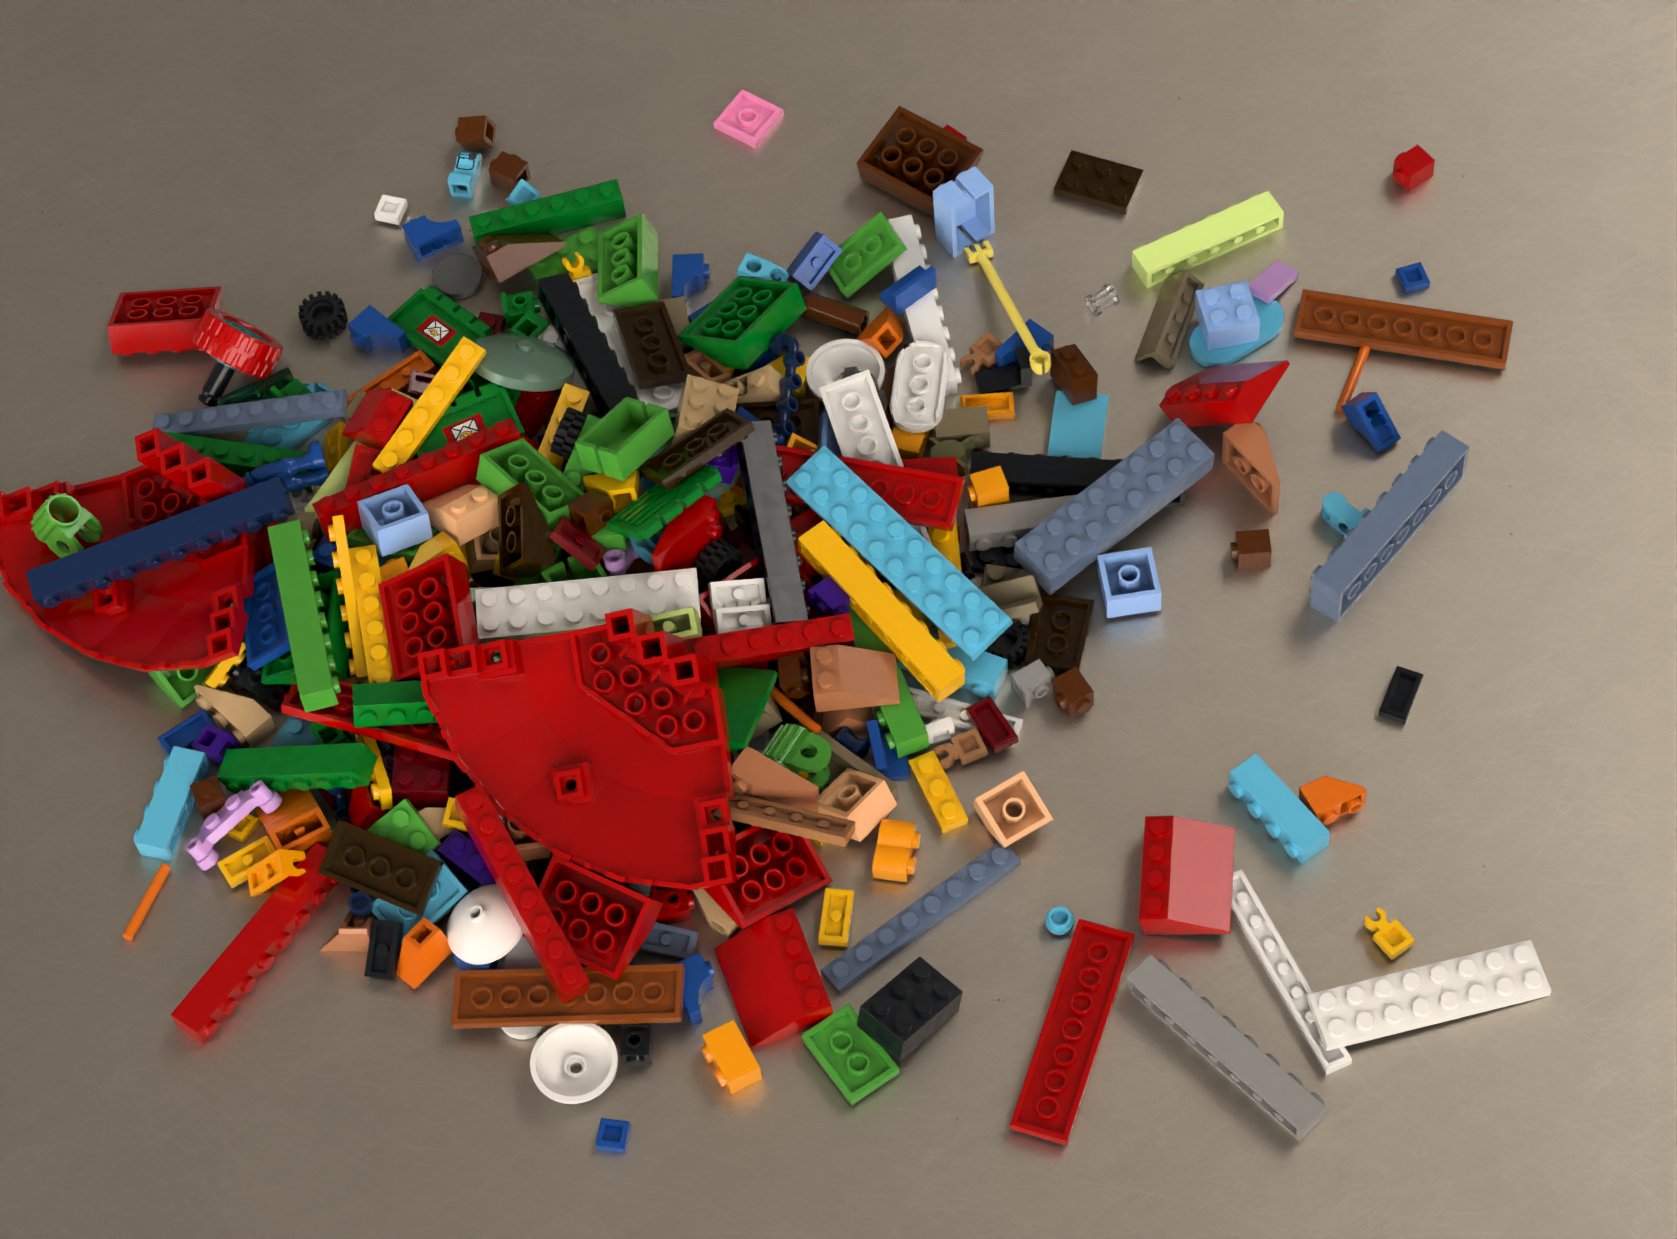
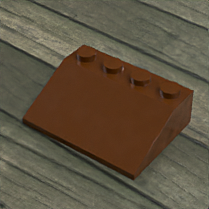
M899 106L857 161V167L862 180L934 217L933 191L943 183H947L950 180L954 182L962 171H967L974 166L977 167L984 150Z

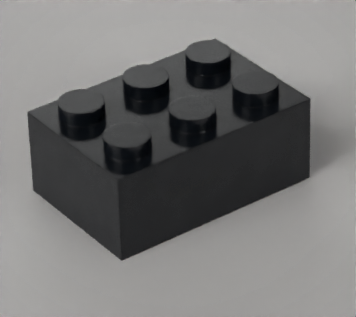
M919 956L860 1006L857 1027L900 1062L959 1011L963 991Z

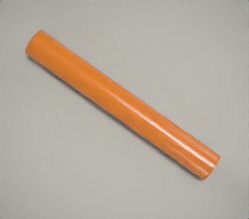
M1362 345L1359 348L1336 406V410L1344 413L1341 406L1351 400L1370 352V347L1367 345Z
M774 686L770 694L772 698L807 730L818 735L821 731V726Z
M161 863L122 935L125 939L132 941L172 869L169 865Z

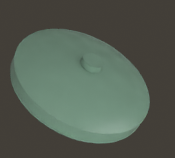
M497 334L483 337L474 342L487 352L475 369V372L495 384L522 391L544 392L563 388L565 383L570 384L574 378L576 365L572 356L557 345L545 340L524 335Z

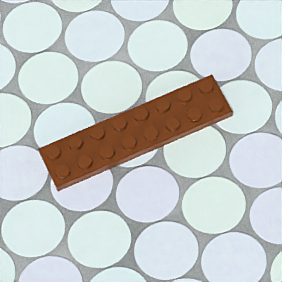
M1303 289L1294 337L1354 347L1367 345L1373 350L1505 370L1513 321Z
M684 964L628 965L619 980H615L590 967H582L590 980L589 990L564 1004L561 1003L543 968L456 971L451 1025L453 1029L555 1026L557 1024L606 1025L682 1022L685 967Z

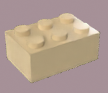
M688 374L679 398L674 425L675 435L672 436L671 445L724 409L728 408L735 412L739 388Z

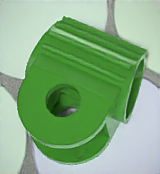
M56 493L55 496L50 495L34 513V519L30 522L33 526L31 530L34 531L35 537L46 543L60 558L84 549L74 537L75 534L88 543L98 542L104 534L99 521L87 509L81 507L76 499L66 495V493ZM51 514L55 515L60 520V522L55 520L51 516Z
M786 723L783 726L781 724L761 754L801 776L799 772H815L816 775L813 778L806 780L818 786L819 791L822 790L830 779L828 764L831 760V747L829 743L821 736L810 732L800 725Z

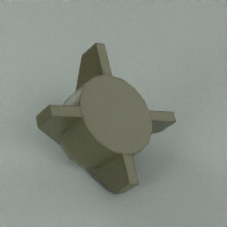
M933 436L929 438L932 448L930 451L931 458L956 457L958 476L962 477L969 474L968 465H966L967 459L975 448V441L972 436L961 442L957 440H943L939 442Z

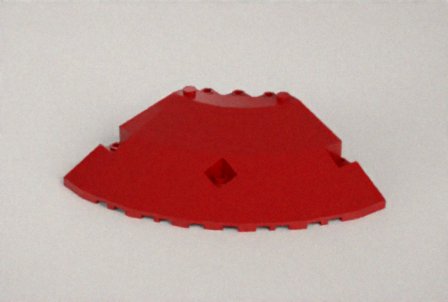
M155 428L135 436L137 460L144 465L120 475L75 486L67 481L62 483L55 481L38 489L27 486L10 494L0 491V572L5 580L3 585L21 603L23 609L32 615V619L39 627L90 658L141 672L203 669L239 655L248 620V614L244 610L243 599L254 595L256 532H245L238 535L232 541H221L213 544L208 550L187 554V557L182 560L168 561L155 570H144L137 573L131 579L115 581L105 589H94L86 592V595L81 598H70L62 601L59 606L43 609L34 601L26 571L60 559L46 543L35 537L34 531L31 530L33 526L30 522L34 519V513L50 495L55 496L56 493H66V495L72 496L81 507L87 509L99 521L104 534L98 542L88 543L77 534L74 535L84 549L241 491L245 489L243 478L209 456L205 457L184 442L180 443L159 428ZM51 514V516L55 520L60 522V520L55 515Z
M633 608L606 613V624L521 640L502 639L478 645L473 643L450 649L440 648L417 653L423 696L441 728L440 733L443 739L448 743L453 754V761L470 777L475 786L482 784L495 810L502 817L507 818L525 834L548 848L551 853L601 873L611 879L625 883L686 890H700L736 883L735 827L733 826L729 800H734L735 796L728 721L723 689L719 688L715 660L697 653L686 655L684 639L666 631L654 632L652 616ZM499 652L501 658L498 662H495L493 659L494 654ZM574 780L576 788L571 791L568 785L570 781ZM719 809L721 811V818L715 820L713 813Z

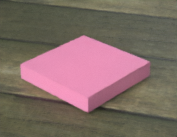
M742 89L714 121V128L756 148L784 113L782 108Z

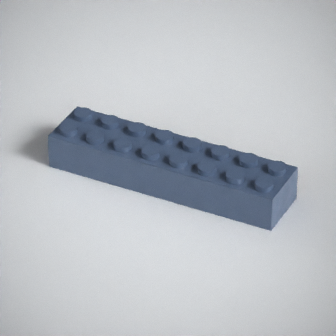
M1177 418L1019 539L1014 546V559L1029 574L1034 575L1036 582L1049 595L1053 594L1097 559V555L1107 552L1209 473L1213 468L1215 454Z
M1443 430L1436 438L1431 437L1428 440L1420 456L1415 455L1412 458L1407 471L1404 474L1400 473L1393 481L1392 488L1388 492L1384 491L1377 499L1376 506L1371 511L1367 510L1363 514L1360 524L1356 529L1351 528L1347 532L1342 545L1339 548L1334 547L1328 555L1327 562L1323 566L1319 565L1311 575L1312 587L1309 591L1311 594L1310 606L1338 623L1464 478L1469 446Z

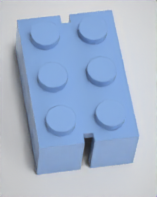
M976 166L959 173L954 182L950 180L939 185L933 191L935 237L953 258L963 253L964 247H972V243L958 229V226L976 244L995 233L993 185Z

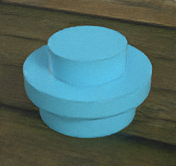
M1055 907L1046 915V927L1053 934H1067L1074 926V916L1065 907Z

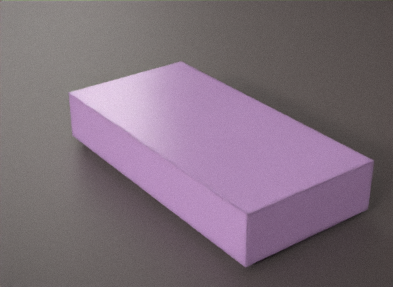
M1277 260L1249 284L1251 295L1269 304L1297 280L1299 272Z

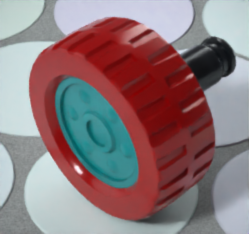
M208 308L197 324L192 335V341L217 361L202 388L201 395L199 394L198 400L209 407L217 406V402L226 390L235 370L257 378L267 379L278 363L283 352V346L276 339L250 323L226 312Z

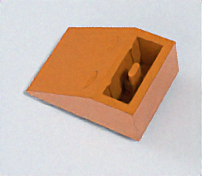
M290 789L285 792L275 790L282 797V802L276 810L267 814L259 806L254 808L276 851L278 849L305 851L306 854L316 842L328 848L333 832L309 790Z

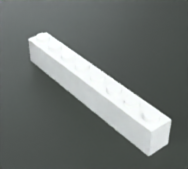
M912 215L888 219L907 248L903 254L890 263L895 282L919 265L925 270L928 269L930 264L925 265L924 259H927L925 245L919 244L918 240L921 239L919 224H914ZM935 288L905 309L903 314L911 343L918 340H929L936 342L947 352L950 365L946 390L947 397L958 394L957 384L962 383L959 368H954L952 363L956 362L953 346L948 347L947 341H950L947 326H942L941 323L944 320L942 306L936 305L935 300H938L937 288Z

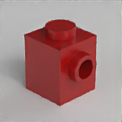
M1416 145L1407 152L1400 153L1395 158L1393 177L1398 184L1411 191L1433 176L1435 160L1419 145Z

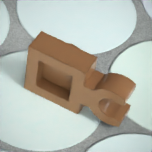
M987 332L970 346V354L961 358L960 367L963 369L966 365H973L970 368V375L975 376V372L980 371L982 364L989 368L995 363V351L1003 343Z
M977 728L951 737V746L939 745L934 749L937 757L943 754L948 756L946 759L940 760L943 769L951 767L954 761L958 759L961 765H965L988 755L987 748Z

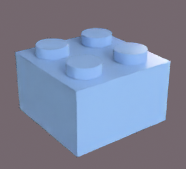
M1247 280L1195 291V311L1208 351L1259 341L1260 319Z
M408 484L357 502L362 528L372 543L376 544V549L382 557L433 538L429 514Z
M1151 547L1097 555V575L1107 618L1161 610L1162 593Z

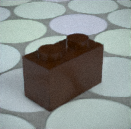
M1076 344L1051 350L1050 376L1070 403L1077 405L1097 399L1098 373Z

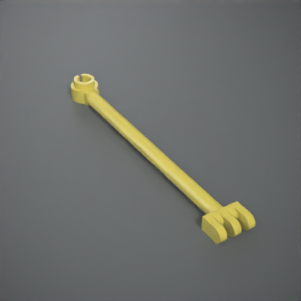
M988 240L983 241L984 249H981L979 243L973 244L974 252L971 251L969 246L964 247L963 251L969 264L979 262L1028 349L1031 369L1036 374L1043 375V366L1044 372L1047 373L1051 367L1050 354L1037 346L988 259L994 257L991 244Z

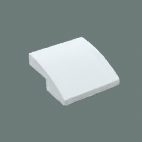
M764 578L708 583L711 610L717 634L772 625L770 604L766 602Z

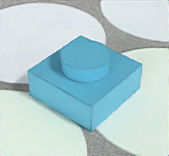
M520 179L506 198V201L513 206L539 199L542 194L526 181Z

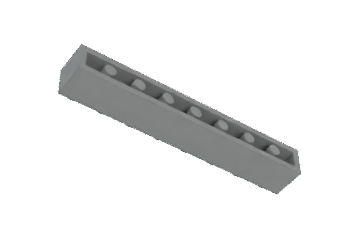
M1150 954L1126 977V990L1299 1142L1324 1119L1326 1106L1319 1095L1314 1092H1308L1296 1075L1285 1072L1274 1056L1262 1052L1251 1036L1243 1035L1239 1032L1229 1017L1225 1015L1222 1017L1214 1010L1213 1004L1207 998H1200L1193 992L1192 986L1185 979L1177 978L1171 972L1166 962L1161 959L1157 960Z

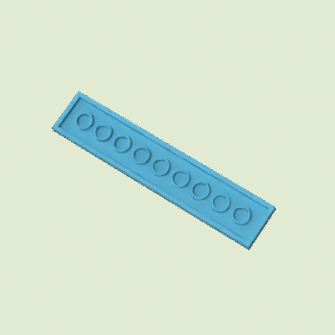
M825 445L786 481L787 487L830 527H833L849 545H852L873 568L972 661L982 654L1013 624L1012 619Z

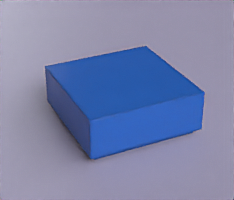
M1421 262L1396 269L1395 274L1404 294L1430 287V281Z
M601 1118L595 1145L596 1149L626 1153L631 1129L630 1122Z

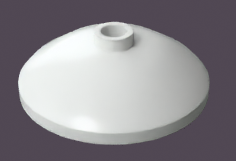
M856 339L834 340L822 345L810 357L806 367L807 384L811 392L819 400L823 401L819 387L843 379L846 367L857 366L859 371L869 369L870 373L877 379L880 390L885 378L884 361L877 350L863 341Z
M491 884L473 890L456 905L450 915L446 934L450 949L459 959L469 964L481 965L494 962L509 953L522 937L523 931L497 884Z
M557 1024L540 1036L533 1047L530 1057V1070L538 1089L548 1098L565 1104H579L596 1098L610 1086L618 1069V1053L615 1043L610 1035L596 1024ZM576 1067L582 1068L579 1073H573L572 1070Z

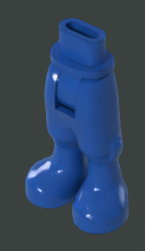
M319 440L309 443L308 453L296 459L283 458L282 460L265 464L251 471V476L249 472H246V476L241 477L245 481V489L278 476L286 483L290 493L300 491L303 487L317 485L321 487L328 478L329 473ZM314 469L305 474H296L299 471Z

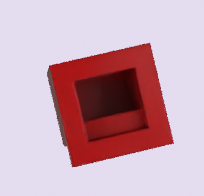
M677 888L651 889L652 898L663 902L656 919L657 923L671 925L692 920L690 910L695 909L692 892L687 893L686 889Z

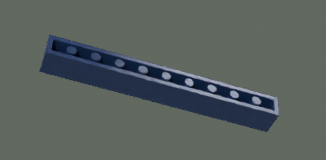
M278 476L26 571L34 601L43 609L59 606L62 601L70 598H81L86 595V592L94 589H105L115 581L131 579L137 573L144 570H155L168 561L182 560L187 557V554L208 550L213 544L221 541H232L238 535L245 532L259 531L264 525L272 522H283L290 515L296 513L288 487Z

